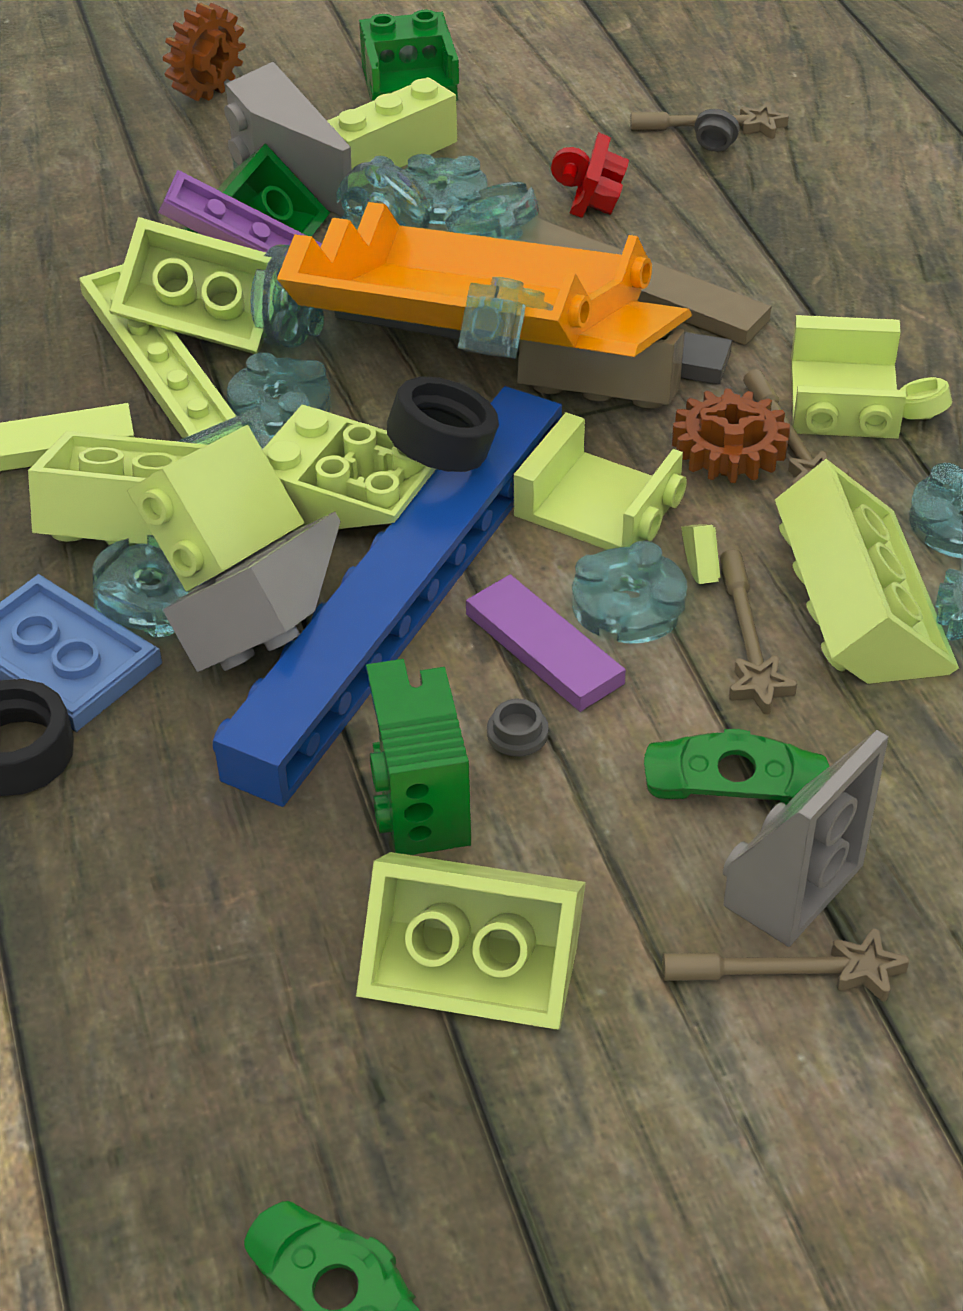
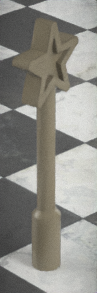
M765 102L759 109L741 107L740 115H733L738 121L739 126H743V134L761 132L770 139L775 138L776 128L788 126L789 119L788 114L772 112L771 103ZM631 112L630 129L666 130L668 127L695 126L698 115H669L667 112Z
M759 369L749 371L744 376L743 381L748 390L753 392L755 401L759 402L769 398L772 400L771 411L782 410L778 405L779 398L762 371ZM785 415L784 422L790 424L788 445L797 457L789 459L788 471L796 477L792 481L793 485L822 461L828 460L825 451H820L813 458ZM838 467L849 476L848 468Z
M730 549L721 554L720 562L727 592L734 599L748 661L741 658L736 659L734 672L739 677V680L730 686L729 699L732 701L754 699L763 714H770L773 697L794 696L796 694L797 681L777 673L780 659L778 655H773L764 662L747 595L750 585L743 556L739 550Z
M871 929L861 945L839 939L834 940L831 954L834 957L723 958L719 953H663L662 971L664 981L719 980L723 975L840 974L837 983L838 990L845 991L865 985L879 1000L886 1001L891 990L888 977L906 973L909 957L884 951L879 930Z

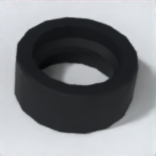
M417 377L406 380L398 389L387 420V435L397 449L414 461L427 467L447 472H467L479 468L487 458L499 426L498 413L490 402L479 393L458 382L439 377Z
M27 679L0 680V727L9 723L28 721L41 724L47 728L44 734L29 746L13 752H0V796L23 795L48 785L63 773L73 756L74 737L67 709L60 695L44 683Z

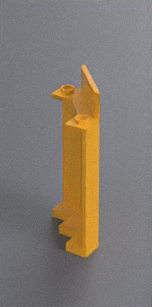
M368 202L358 229L354 227L350 220L332 218L321 248L312 236L294 234L277 277L279 283L297 305L630 357H635L692 316L688 308L638 302L641 290L647 288L652 275L651 260L648 258L638 236L628 235L622 255L401 226L385 204Z

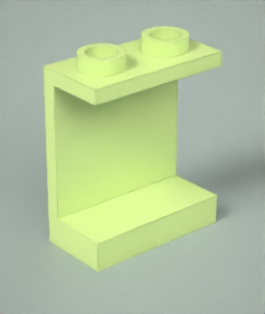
M796 315L791 352L792 426L797 434L899 439L906 400V391L897 390L895 371L901 333L900 320Z
M565 412L514 473V516L632 559L645 540L652 541L655 538L664 514L670 507L676 508L684 496L687 479L681 476L683 452L672 449L653 476L584 452L585 419Z
M248 425L161 468L127 490L186 592L304 524L302 517Z

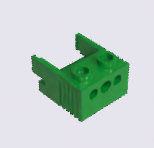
M424 9L410 15L400 16L377 14L370 19L359 20L362 68L371 102L380 95L390 94L411 85L417 79L427 77L456 94V101L458 100L459 59L443 11L435 12Z
M404 659L366 664L380 742L372 743L374 753H370L375 792H382V795L373 796L379 834L390 832L394 852L406 855L471 846L469 760L445 667L420 670L421 686L412 687L409 683Z

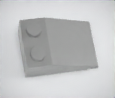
M271 62L226 83L228 105L224 107V112L231 131L228 147L235 162L238 165L242 164L266 143L327 210L343 217L353 214L351 147L274 62Z
M336 512L328 514L275 540L162 609L197 672L217 663H220L224 671L229 670L253 657L255 652L252 647L264 643L267 650L271 651L288 643L300 634L295 625L312 614L316 609L341 522Z
M876 730L806 784L787 805L780 802L770 811L763 823L761 832L749 844L744 841L740 842L732 850L725 862L723 875L727 877L723 906L786 946L790 947L863 866L889 736Z

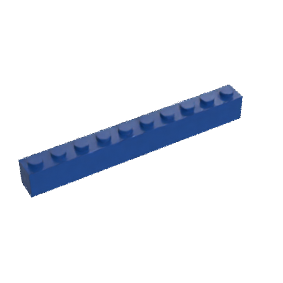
M504 386L490 403L498 413L499 426L487 458L481 466L467 472H447L436 469L396 522L391 523L385 532H379L375 536L370 550L358 565L352 566L347 570L341 585L330 599L318 605L312 615L311 622L297 639H293L285 645L279 661L265 678H260L253 684L246 701L232 718L225 719L219 725L213 739V750L216 755L220 782L278 806L284 807L371 694L366 664L398 659L513 509L514 473L562 417V404Z

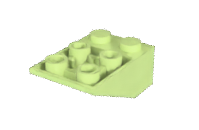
M303 404L263 448V452L304 521V524L292 531H296L333 512H336L341 521L339 529L395 523L436 470L410 459L397 449L388 437L387 430Z

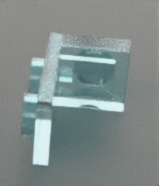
M492 277L490 285L470 283L458 348L467 352L516 359L525 308L553 310L554 306L544 301L545 293L523 288L524 283L518 280Z

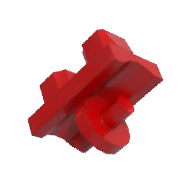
M598 132L590 158L579 148L566 147L557 151L552 160L551 172L556 181L564 186H577L569 213L583 218L588 206L611 215L622 191L623 184L621 182L627 170L629 159L608 151L611 137Z

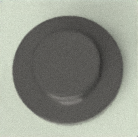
M708 109L701 112L694 126L698 143L705 149L715 152L726 150L734 143L740 130L736 118L721 109Z
M525 699L507 700L497 706L488 720V741L494 749L505 755L526 756L540 750L548 739L547 719L542 714L540 708L531 701Z

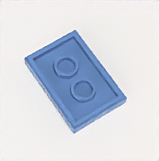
M39 574L0 602V680L27 679L47 685L60 695L67 709L71 728L75 732L80 730L162 664L159 648Z

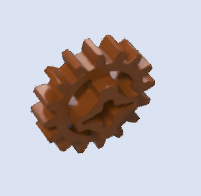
M200 2L197 3L196 13L189 9L184 11L185 22L183 24L176 21L173 23L174 30L177 33L174 38L169 37L165 41L166 44L171 46V52L163 56V61L171 64V66L164 74L165 77L173 80L171 86L173 89L196 101H199L201 97L209 101L213 97L214 90L221 94L225 92L224 82L226 79L229 81L236 79L232 70L234 66H242L243 61L238 58V52L244 50L246 44L238 40L243 34L244 28L236 24L238 20L236 15L214 3H210L207 6Z
M725 389L721 397H716L712 392L705 391L703 402L689 398L687 399L686 409H677L675 423H673L672 446L677 447L678 451L683 452L682 460L689 459V470L691 472L705 468L708 470V479L714 480L720 473L727 476L730 483H736L740 474H746L751 480H757L760 468L773 473L776 470V462L785 460L790 424L784 422L785 412L783 410L771 411L772 400L767 398L755 402L753 401V392L747 391L742 397L734 394L732 389Z

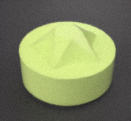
M929 377L918 379L904 385L900 389L906 391L903 418L931 419L935 415L947 410L952 404L948 382L941 378Z

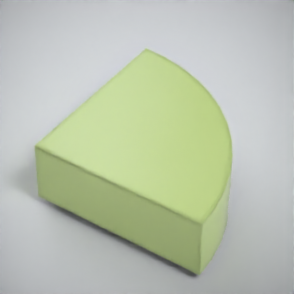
M708 524L681 526L685 553L694 580L698 584L719 582L720 568L715 527Z

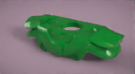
M724 729L723 733L699 734L670 741L653 742L648 745L644 757L647 789L650 794L662 799H686L690 794L780 800V802L787 805L806 784L829 767L827 758L822 754L806 751L775 739L752 735L750 731L742 729ZM729 755H741L753 763L755 773L746 781L733 782L721 775L718 764Z
M282 1201L260 1213L247 1232L244 1246L250 1258L258 1266L266 1279L282 1291L301 1311H420L413 1303L416 1296L407 1288L399 1270L396 1268V1257L385 1244L374 1237H370L367 1240L352 1230L337 1223L326 1221L291 1201ZM344 1268L350 1270L358 1279V1292L354 1300L339 1310H328L321 1307L316 1302L314 1294L319 1278L331 1269Z

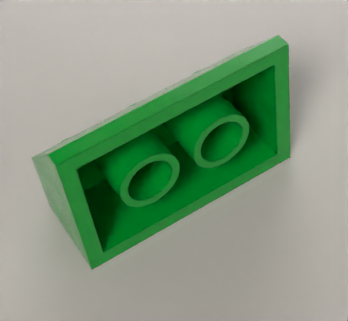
M266 143L240 164L217 189L306 236H312L330 214ZM186 226L183 228V230L200 234Z

